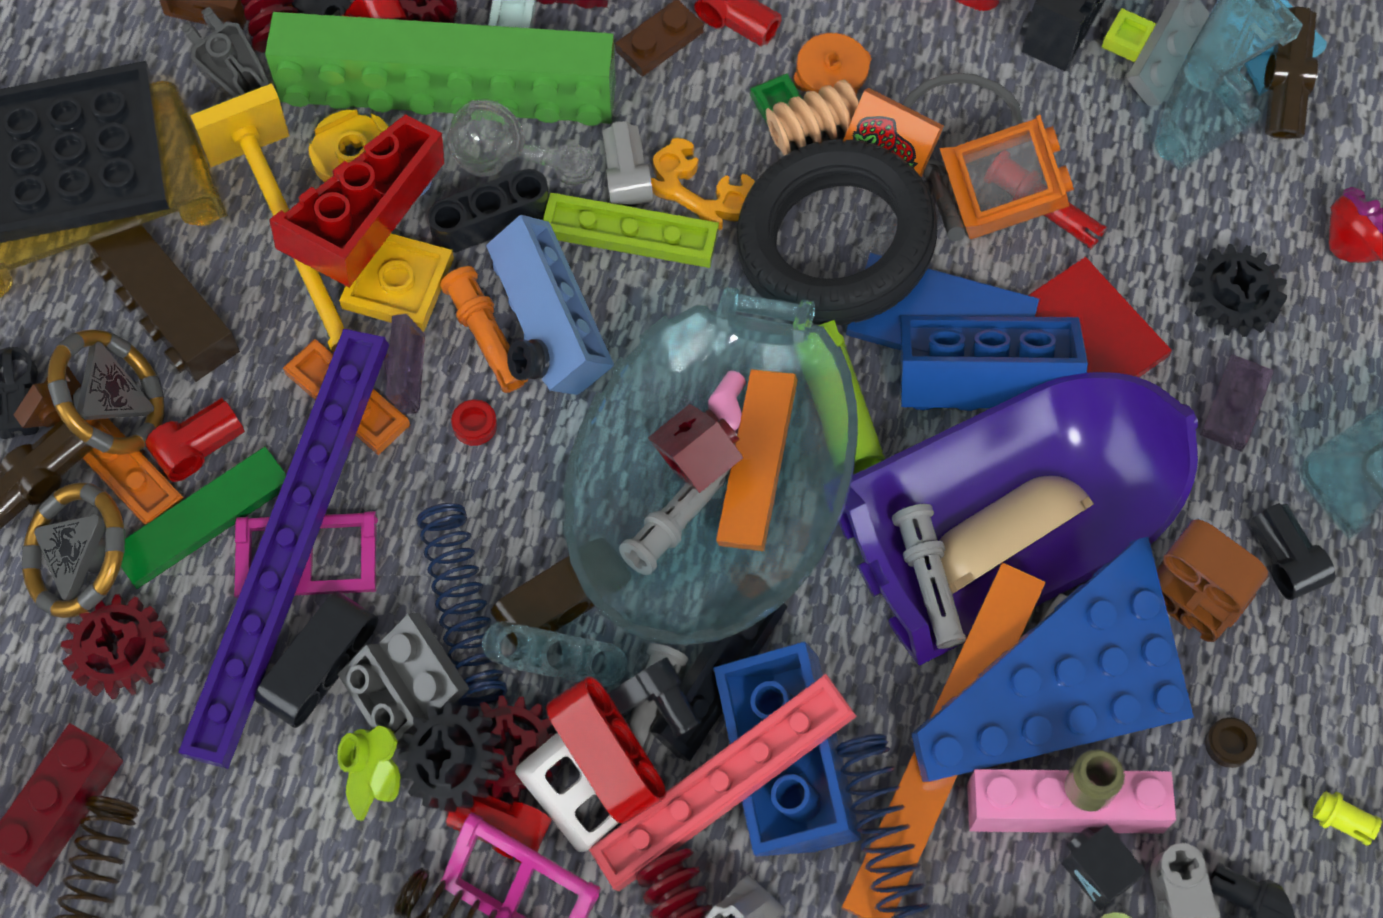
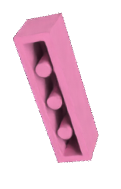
M974 769L967 783L969 832L1081 833L1089 827L1094 833H1097L1108 824L1114 833L1164 834L1176 821L1172 771H1124V784L1121 790L1107 807L1095 812H1088L1077 808L1067 797L1065 779L1070 770Z

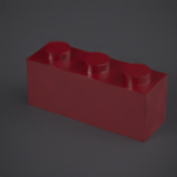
M69 723L0 820V865L38 887L80 826V820L85 818L90 811L84 805L87 802L86 798L89 796H100L124 762L120 756L106 743Z

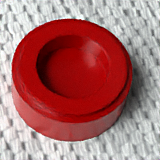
M477 399L467 400L459 404L453 411L451 417L453 432L462 443L478 446L488 442L495 435L497 430L496 414L494 409L485 401Z

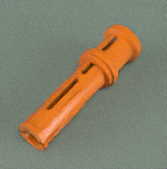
M472 266L455 269L442 279L440 288L444 294L450 295L457 308V320L465 327H469L479 348L501 386V390L504 393H510L525 385L524 382H527L528 379H515L509 370L507 360L510 345L493 315L494 303L492 299L483 294L476 281L478 273Z

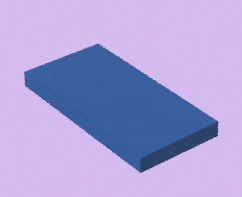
M870 253L865 269L876 263L882 256ZM927 269L919 283L901 302H898L897 305L884 313L875 315L873 318L848 324L846 336L901 351V316L1035 317L1039 299ZM911 340V348L928 352V344Z

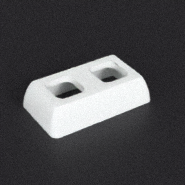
M558 733L517 766L516 775L576 851H588L619 824L609 814L595 829L586 831L575 817L576 809L596 793ZM567 756L580 771V777L567 790L558 794L545 779V773L562 757Z

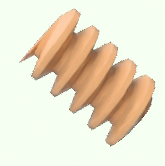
M840 80L836 82L834 88L830 85L821 87L819 94L815 91H809L805 94L804 99L799 96L793 97L789 100L788 105L784 102H779L774 105L773 111L767 108V124L773 141L785 156L791 152L790 143L794 142L799 149L806 146V137L808 136L813 143H822V131L826 132L830 140L837 139L836 126L838 125L846 134L859 102L850 84L846 80Z

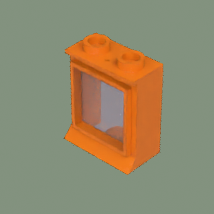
M1037 115L1035 119L955 147L940 148L960 214L970 239L1069 207L1066 192L1074 190L1067 166H1057L1053 153L1061 151L1054 127L1045 128L1041 115Z

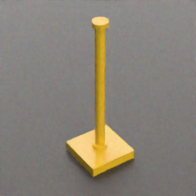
M272 83L190 115L210 167L245 154L272 215H276L281 210L284 213L289 210L261 150L263 146L289 137L280 100ZM293 258L330 337L327 344L331 352L334 353L345 327L319 272Z

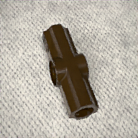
M1295 6L1292 8H1281L1277 12L1274 49L1269 56L1264 74V86L1266 90H1269L1265 134L1272 138L1300 139L1305 135L1308 97L1313 91L1318 74V61L1316 57H1313L1317 13L1311 11L1310 8Z
M62 420L33 445L24 444L16 447L3 458L0 464V529L28 505L41 504L54 491H57L62 484L61 476L94 448L83 443Z

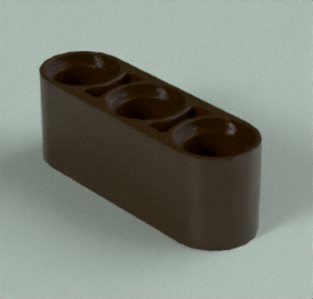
M598 539L586 544L502 597L494 604L490 613L517 652L524 651L620 591L628 583L630 577L604 540Z

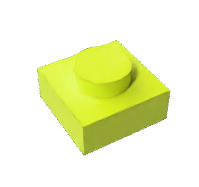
M1121 8L1104 38L1102 48L1135 62L1156 23Z

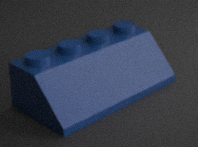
M901 316V407H913L917 410L958 408L964 411L992 408L1045 382L1064 376L1087 373L1088 362L1079 317ZM911 340L928 344V352L911 348Z
M805 641L714 667L730 744L823 676L818 655ZM836 732L742 801L754 856L811 853L862 840L860 832L855 830L858 824L856 814L850 810L853 804L851 794L845 791L848 780L847 776L841 772V767L844 765L843 759L837 756V751H835L837 745H839Z

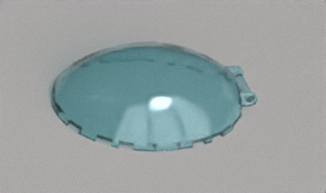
M725 287L717 311L709 310L708 306L695 305L671 319H668L666 315L642 333L639 336L641 343L626 359L620 357L611 368L613 376L602 393L596 392L579 427L566 469L563 489L565 499V521H562L563 534L567 542L570 563L586 596L603 616L626 632L649 641L676 645L708 643L739 633L777 610L800 588L825 553L845 509L852 482L857 451L858 415L852 375L841 347H837L824 327L812 325L815 311L814 301L801 300L800 304L739 294L738 288ZM737 311L742 313L794 321V323L792 325L735 314ZM751 369L796 374L798 382L765 551L719 546L716 542L728 484L727 481L682 530L680 543L675 548H668L656 561L657 568L651 575L641 574L631 568L622 558L619 546L625 539H633L644 527V519L648 514L654 511H661L686 484L683 479L671 470L647 437L689 404L705 412L708 409L710 396L728 371L739 372L746 380L745 387L737 397L741 412L744 406Z

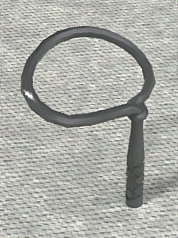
M951 73L926 80L911 91L901 103L911 108L918 98L940 85L952 83L975 84L993 91L1006 102L1011 110V127L1022 123L1020 104L1013 94L998 82L976 74ZM1001 152L967 163L966 167L986 162L997 157ZM929 159L924 170V176L928 181L932 182L936 205L948 238L951 241H959L964 237L965 231L953 198L943 182L945 172H947L944 162L940 163L937 160Z

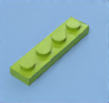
M551 192L543 218L544 221L550 222L558 241L706 268L711 267L719 232L718 222Z

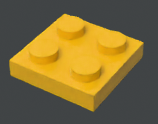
M390 234L351 287L345 286L339 300L341 308L424 332L441 292L440 282L448 274L453 263V251Z

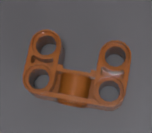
M1197 519L1190 522L1156 568L1167 613L1189 630L1194 627L1202 633L1200 638L1207 642H1215L1228 627L1231 628L1269 576L1267 568L1258 558L1208 522Z

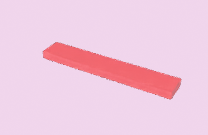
M826 674L666 791L665 799L628 822L621 824L594 844L589 851L612 888L618 892L636 880L637 875L648 864L659 857L674 852L856 718L857 715L832 680Z

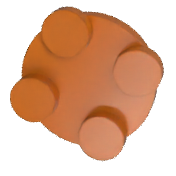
M825 33L814 36L799 51L797 71L794 74V85L800 91H815L819 94L821 87L830 85L834 88L837 81L846 80L857 97L858 90L863 86L868 77L871 55L858 41L847 35Z

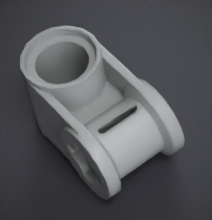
M1176 843L1169 846L1164 852L1159 853L1151 861L1149 878L1157 905L1158 918H1221L1217 902L1212 894L1205 860L1202 853L1196 847L1188 843ZM1173 862L1175 867H1183L1185 875L1181 876L1179 872H1171L1169 864Z

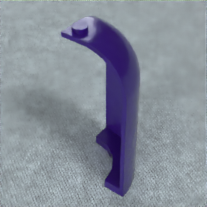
M1110 372L1069 375L1029 389L829 486L828 490L844 538L850 539L854 537L862 554L864 562L858 564L857 567L873 597L879 594L883 595L895 615L889 619V625L911 657L920 666L959 645L946 649L937 648V641L923 601L915 569L904 561L905 544L900 528L895 526L892 521V516L896 512L913 505L930 504L934 511L931 520L937 540L939 541L950 529L1031 479L1041 476H1059L1075 482L1088 494L1094 505L1003 562L1046 582L1035 605L1036 607L1091 579L1096 571L1104 564L1112 561L1130 545L1129 543L1132 540L1148 536L1151 545L1166 531L1183 508L1195 481L1198 464L1196 438L1198 420L1190 406L1181 404L1164 389L1142 378ZM916 527L915 530L917 537L919 540H921L922 537L919 528ZM927 564V569L931 570L930 564ZM1001 564L952 594L966 639ZM932 584L941 616L945 617L944 609L941 603L937 587L935 584Z

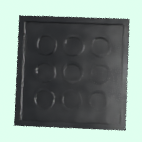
M146 61L0 89V243L170 209L151 74Z

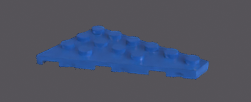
M1148 536L1132 540L1129 543L1130 545L1112 561L1104 564L1096 571L1088 582L1080 585L1056 606L1054 611L1040 624L1024 634L1016 645L1010 650L1005 651L978 675V678L959 695L952 697L944 704L935 716L927 719L911 733L922 782H930L971 772L974 769H984L1194 718Z

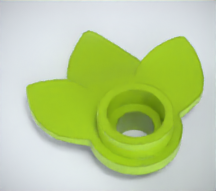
M376 726L372 731L358 729L353 733L344 735L339 743L337 752L338 764L342 771L349 773L346 784L347 801L354 817L358 821L365 819L374 798L384 802H393L399 794L401 776L398 766L391 759L397 747V739L393 731L386 726Z

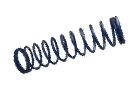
M441 503L424 509L419 513L416 521L418 527L423 529L420 539L427 544L423 552L424 556L431 561L427 569L428 574L436 578L431 588L433 592L440 595L435 602V606L443 612L439 619L440 626L447 629L443 636V641L452 647L447 655L452 663L456 665V669L461 666L487 664L495 661L500 656L499 653L494 651L482 652L462 661L453 660L451 656L452 652L456 649H470L488 645L495 640V636L492 634H480L464 639L457 644L448 641L447 637L452 631L464 632L481 629L491 622V618L486 616L473 617L461 621L452 627L444 624L443 620L448 614L460 615L476 612L483 609L487 605V601L472 599L458 603L449 609H443L440 606V600L443 597H464L475 594L483 588V584L480 582H467L451 587L444 592L436 589V584L439 580H461L469 578L479 571V567L476 565H462L449 569L440 575L433 573L432 567L435 563H458L470 559L475 554L474 549L458 548L445 552L436 558L429 556L428 550L431 546L451 547L467 542L471 538V533L467 531H455L441 535L431 542L425 539L424 534L426 531L454 529L463 525L468 520L465 507L457 503ZM446 511L461 512L460 514L443 516L430 523L422 522L425 518L436 513ZM467 535V537L458 541L437 543L448 537ZM471 552L457 559L441 560L455 553ZM464 569H475L474 571L459 576H447L456 571ZM469 586H479L478 588H475L470 591L461 593H451L461 588ZM475 603H483L482 605H479V606L474 607V608L465 609V610H456V609H458V608H460V607H463V606H466V605L475 604ZM476 621H486L484 623L474 626L461 627L463 625ZM490 638L483 642L464 645L474 640ZM493 656L485 660L469 662L477 658ZM490 669L463 679L466 684H470L467 685L469 690L457 703L462 706L474 707L480 706L483 702L489 704L497 701L499 696H504L508 691L505 682L495 680L500 678L504 672L500 669ZM489 674H496V675H493V676H491V677L476 679V678H479V677H481V676H485V675H489ZM486 689H499L480 697L467 696Z
M865 735L840 743L835 751H837L836 755L842 758L854 757L841 767V772L847 776H860L851 781L846 786L845 791L852 795H866L855 801L850 810L856 814H872L861 820L855 827V830L860 833L877 834L865 840L860 846V850L866 853H884L870 860L866 864L865 869L873 873L891 872L875 880L871 884L870 889L882 893L897 892L880 900L876 904L875 909L880 912H902L891 918H904L929 909L931 905L924 903L901 907H880L893 899L923 889L926 885L919 883L899 887H875L892 877L918 869L921 865L916 863L888 868L870 867L887 857L914 849L916 845L912 843L888 848H865L868 844L882 837L909 829L910 827L909 824L879 829L860 828L873 819L905 808L902 804L872 810L855 809L856 806L871 798L897 791L900 786L895 785L876 790H850L852 786L865 779L891 772L895 769L894 766H888L871 771H845L848 766L872 755L886 753L890 750L889 747H885L888 744L886 735Z

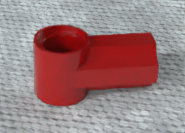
M697 0L694 5L695 12L703 22L715 29L727 26L761 47L763 45L767 46L772 40L782 19L781 14L757 0Z
M220 398L182 423L170 421L158 426L147 436L145 443L147 449L168 479L172 482H179L197 472L203 466L206 456L245 431L228 403L223 398Z
M472 795L474 800L473 808L457 807L456 812L448 813L445 823L454 830L461 832L466 818L473 812L483 818V821L538 852L552 821L547 814L532 806L517 801L508 804L490 795L487 798ZM478 836V840H481L485 843L492 845L491 843L487 842L486 840ZM492 845L491 848L506 858L513 859V856ZM515 858L514 861L521 864V861Z

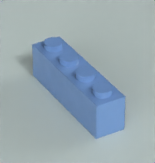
M519 215L486 245L493 261V269L500 277L509 297V306L516 313L524 331V340H541L548 349L550 357L549 368L546 375L541 378L542 381L548 386L549 391L578 395L615 365L550 222Z

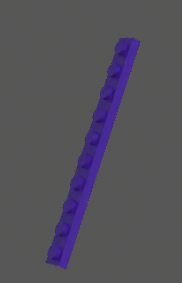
M343 329L179 748L178 753L185 758L229 769L253 706L256 691L266 672L388 351L389 343L385 337Z

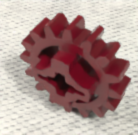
M114 594L111 605L106 606L101 600L95 606L96 610L93 612L79 614L83 619L79 625L67 623L66 629L73 635V639L61 642L62 649L67 654H70L62 662L69 672H74L71 676L72 679L80 687L87 684V689L94 696H98L105 687V691L111 699H117L120 688L123 687L131 695L137 694L136 682L139 680L151 685L154 681L148 672L152 668L164 669L165 667L158 653L170 651L167 641L160 638L168 632L162 621H156L159 615L154 608L149 606L143 609L144 605L135 596L126 605L120 594ZM125 619L130 620L131 622L124 624L118 622L117 620ZM113 633L118 638V649H116L119 657L118 659L112 653V651L114 650L112 644L114 643V639L112 636ZM93 668H96L97 670H101V669H103V668H109V669L113 670L114 673H113V674L100 673V672H97V671L93 670Z
M499 696L498 708L491 709L485 702L481 703L480 706L483 717L490 718L493 721L491 727L496 724L491 733L501 735L502 740L493 746V752L504 755V760L493 763L492 766L503 772L504 778L499 777L498 781L487 780L484 785L487 789L492 788V796L501 800L504 792H511L513 800L520 802L521 790L526 789V786L516 775V768L555 735L550 734L555 728L549 718L541 721L543 708L539 703L529 711L526 709L524 697L519 696L514 706H508L505 697ZM514 721L523 722L534 730L525 731L516 725ZM507 732H509L511 741H514L515 745L514 755H512V766L509 765L508 758L503 752L505 742H507ZM561 759L553 766H560ZM548 769L545 773V779L551 784L553 775Z

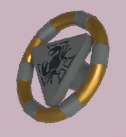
M92 329L71 333L56 346L48 366V389L53 406L65 425L83 443L104 453L129 454L144 449L147 436L158 426L162 425L164 418V395L158 376L142 353L130 342L111 332ZM90 346L82 386L75 390L72 401L67 381L65 380L66 367L69 359L83 347ZM110 352L123 358L133 368L140 379L144 394ZM146 416L144 424L131 436L124 438L113 437L85 421Z
M92 483L66 485L54 491L39 506L30 522L22 547L24 582L37 607L53 617H76L79 614L92 610L107 596L118 576L125 553V529L121 513L108 492ZM75 500L88 502L98 508L102 516L95 514L50 524L51 520L68 503ZM42 553L62 599L49 592L44 585L41 576ZM99 572L95 581L77 597L83 587L86 573Z

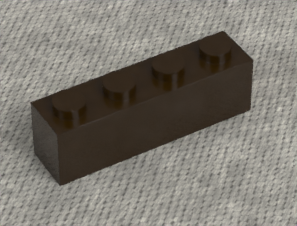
M135 216L121 219L88 241L95 255V258L90 263L96 273L105 283L111 279L119 288L114 293L129 313L137 309L142 315L143 319L138 321L142 329L153 343L160 339L164 342L168 349L163 353L179 374L187 370L195 382H197L240 352L232 332Z

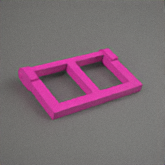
M376 511L328 514L324 516L320 527H361V579L312 581V548L295 595L333 594L337 591L340 593L376 592L378 522ZM270 517L236 518L234 596L236 598L240 595L251 567L252 531H265Z
M473 812L465 820L456 841L457 844L441 881L446 880L444 889L451 894L456 895L459 890H463L461 900L471 906L476 900L480 899L478 910L490 916L491 912L497 909L495 918H526L516 911L534 870L579 895L569 918H588L601 891V888L597 885L581 879L483 821V818ZM478 836L521 861L504 904L461 879Z

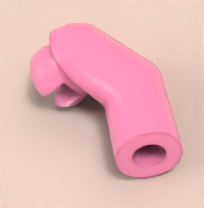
M728 371L710 396L708 409L719 420L723 418L738 435L742 412L737 397L745 387L746 380L739 372Z

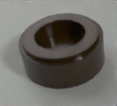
M1229 717L1217 721L1209 729L1205 738V746L1209 756L1217 764L1227 768H1236L1244 765L1254 755L1257 740L1254 731L1246 722Z

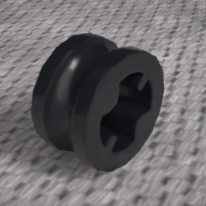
M519 339L511 344L507 362L509 370L515 379L526 380L530 378L536 380L546 375L550 357L543 341L538 339H531L529 341Z

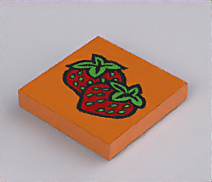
M868 88L862 94L843 141L858 140L886 148L904 159L922 177L944 125Z

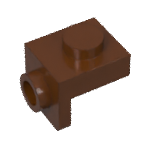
M67 365L65 380L67 381L73 401L74 392L81 387V384ZM48 377L44 383L32 385L14 413L22 428L53 427L62 420L53 406L48 389Z

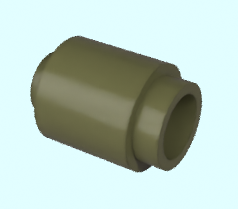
M1103 750L1085 752L1077 759L1066 776L1065 791L1067 797L1073 805L1084 811L1095 812L1104 809L1111 803L1124 784L1123 767L1119 760L1109 752Z

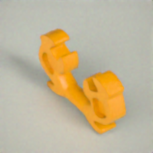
M673 138L670 145L659 150L653 157V171L658 179L651 178L653 194L662 199L677 202L697 214L701 220L718 222L719 230L723 229V220L738 221L744 200L755 183L754 179L746 174H742L741 186H734L729 184L730 177L725 176L716 186V197L718 199L705 200L683 187L679 181L680 179H691L698 170L697 157L691 160L685 158L694 155V144L685 139Z

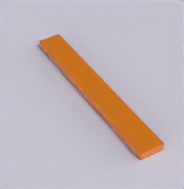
M1002 562L930 719L952 697L959 695L975 681L978 675L1000 655L1018 643L1043 590L1045 581ZM914 751L898 785L900 788L895 792L889 807L903 804L905 808L884 815L879 828H888L909 824L910 827L872 842L870 848H888L912 843L916 846L914 849L880 860L871 865V868H888L918 863L958 775L930 782H922ZM884 853L866 854L841 909L859 918H891L894 916L895 912H880L875 909V906L880 900L897 892L882 893L870 889L871 884L875 880L891 872L873 873L865 869L866 864L870 860ZM914 870L892 877L875 887L907 886ZM902 896L880 907H898Z

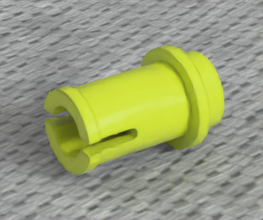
M1325 791L1318 799L1313 811V818L1319 820V826L1325 829L1331 826L1361 841L1366 846H1369L1372 843V839L1376 838L1382 823V818L1376 815L1373 816L1344 801L1343 795L1339 792L1331 794Z

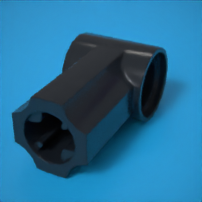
M1287 503L1273 505L1251 519L1249 525L1272 562L1271 574L1273 580L1286 599L1293 600L1334 582L1335 569L1329 555L1321 546L1316 544L1312 546Z

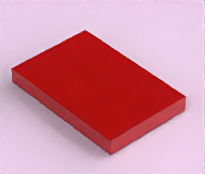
M1086 256L1028 295L1039 299L1035 317H1079L1088 362L1087 373L1110 372L1141 377L1168 358L1172 351Z

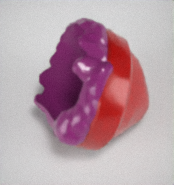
M1357 187L1346 188L1342 196L1330 206L1331 216L1328 242L1330 251L1337 258L1352 263L1383 261V208H1380L1381 203L1377 199L1366 201L1364 191Z

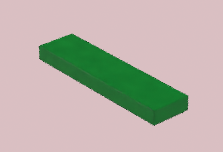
M264 446L125 538V553L121 568L135 588L139 589L236 524L237 517L248 516L278 496L286 473Z

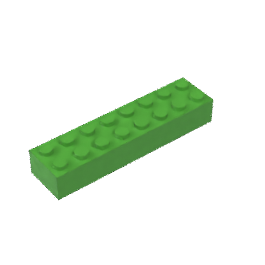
M273 12L265 56L280 102L288 103L295 107L315 104L328 105L339 110L349 107L370 108L377 112H388L391 109L408 110L420 115L439 112L453 113L463 118H469L474 115L495 116L501 120L532 118L544 123H554L558 120L578 121L588 126L612 123L616 84L613 33Z

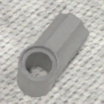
M628 121L612 123L610 127L602 130L608 168L605 169L609 203L624 206L653 202L649 165L644 164L638 126L629 124Z
M747 875L731 890L723 901L712 908L705 918H781L786 908L756 880Z

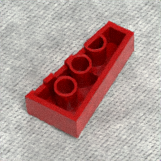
M406 114L363 146L364 152L349 163L344 161L332 170L333 176L317 189L310 187L298 197L299 202L286 213L281 210L269 219L275 249L349 288L444 165L442 132Z

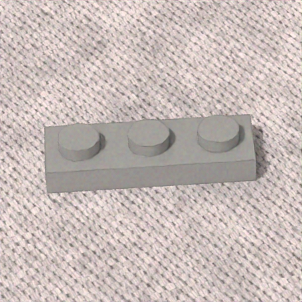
M1200 0L1169 1L1126 77L1148 106L1162 104L1211 15Z

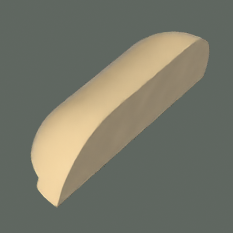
M1041 476L1025 482L950 529L939 541H942L945 546L944 557L941 558L952 594L1094 505L1091 498L1079 485L1069 479L1059 476Z

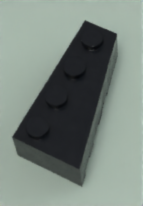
M1036 0L1032 12L1028 13L1020 30V35L1025 36L1021 52L1066 72L1106 0Z

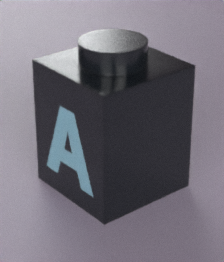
M1108 824L1095 834L1088 827L1066 845L1071 853L1061 863L1099 911L1128 890L1147 873Z

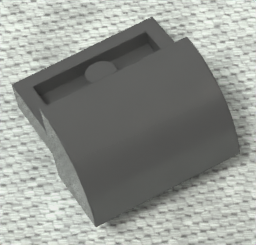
M420 613L407 614L378 644L366 645L337 674L372 730L376 726H386L393 731L397 739L396 749L409 745L402 739L404 734L415 735L417 732L413 723L415 717L429 720L428 707L435 706L444 709L446 702L456 703L469 690V687Z

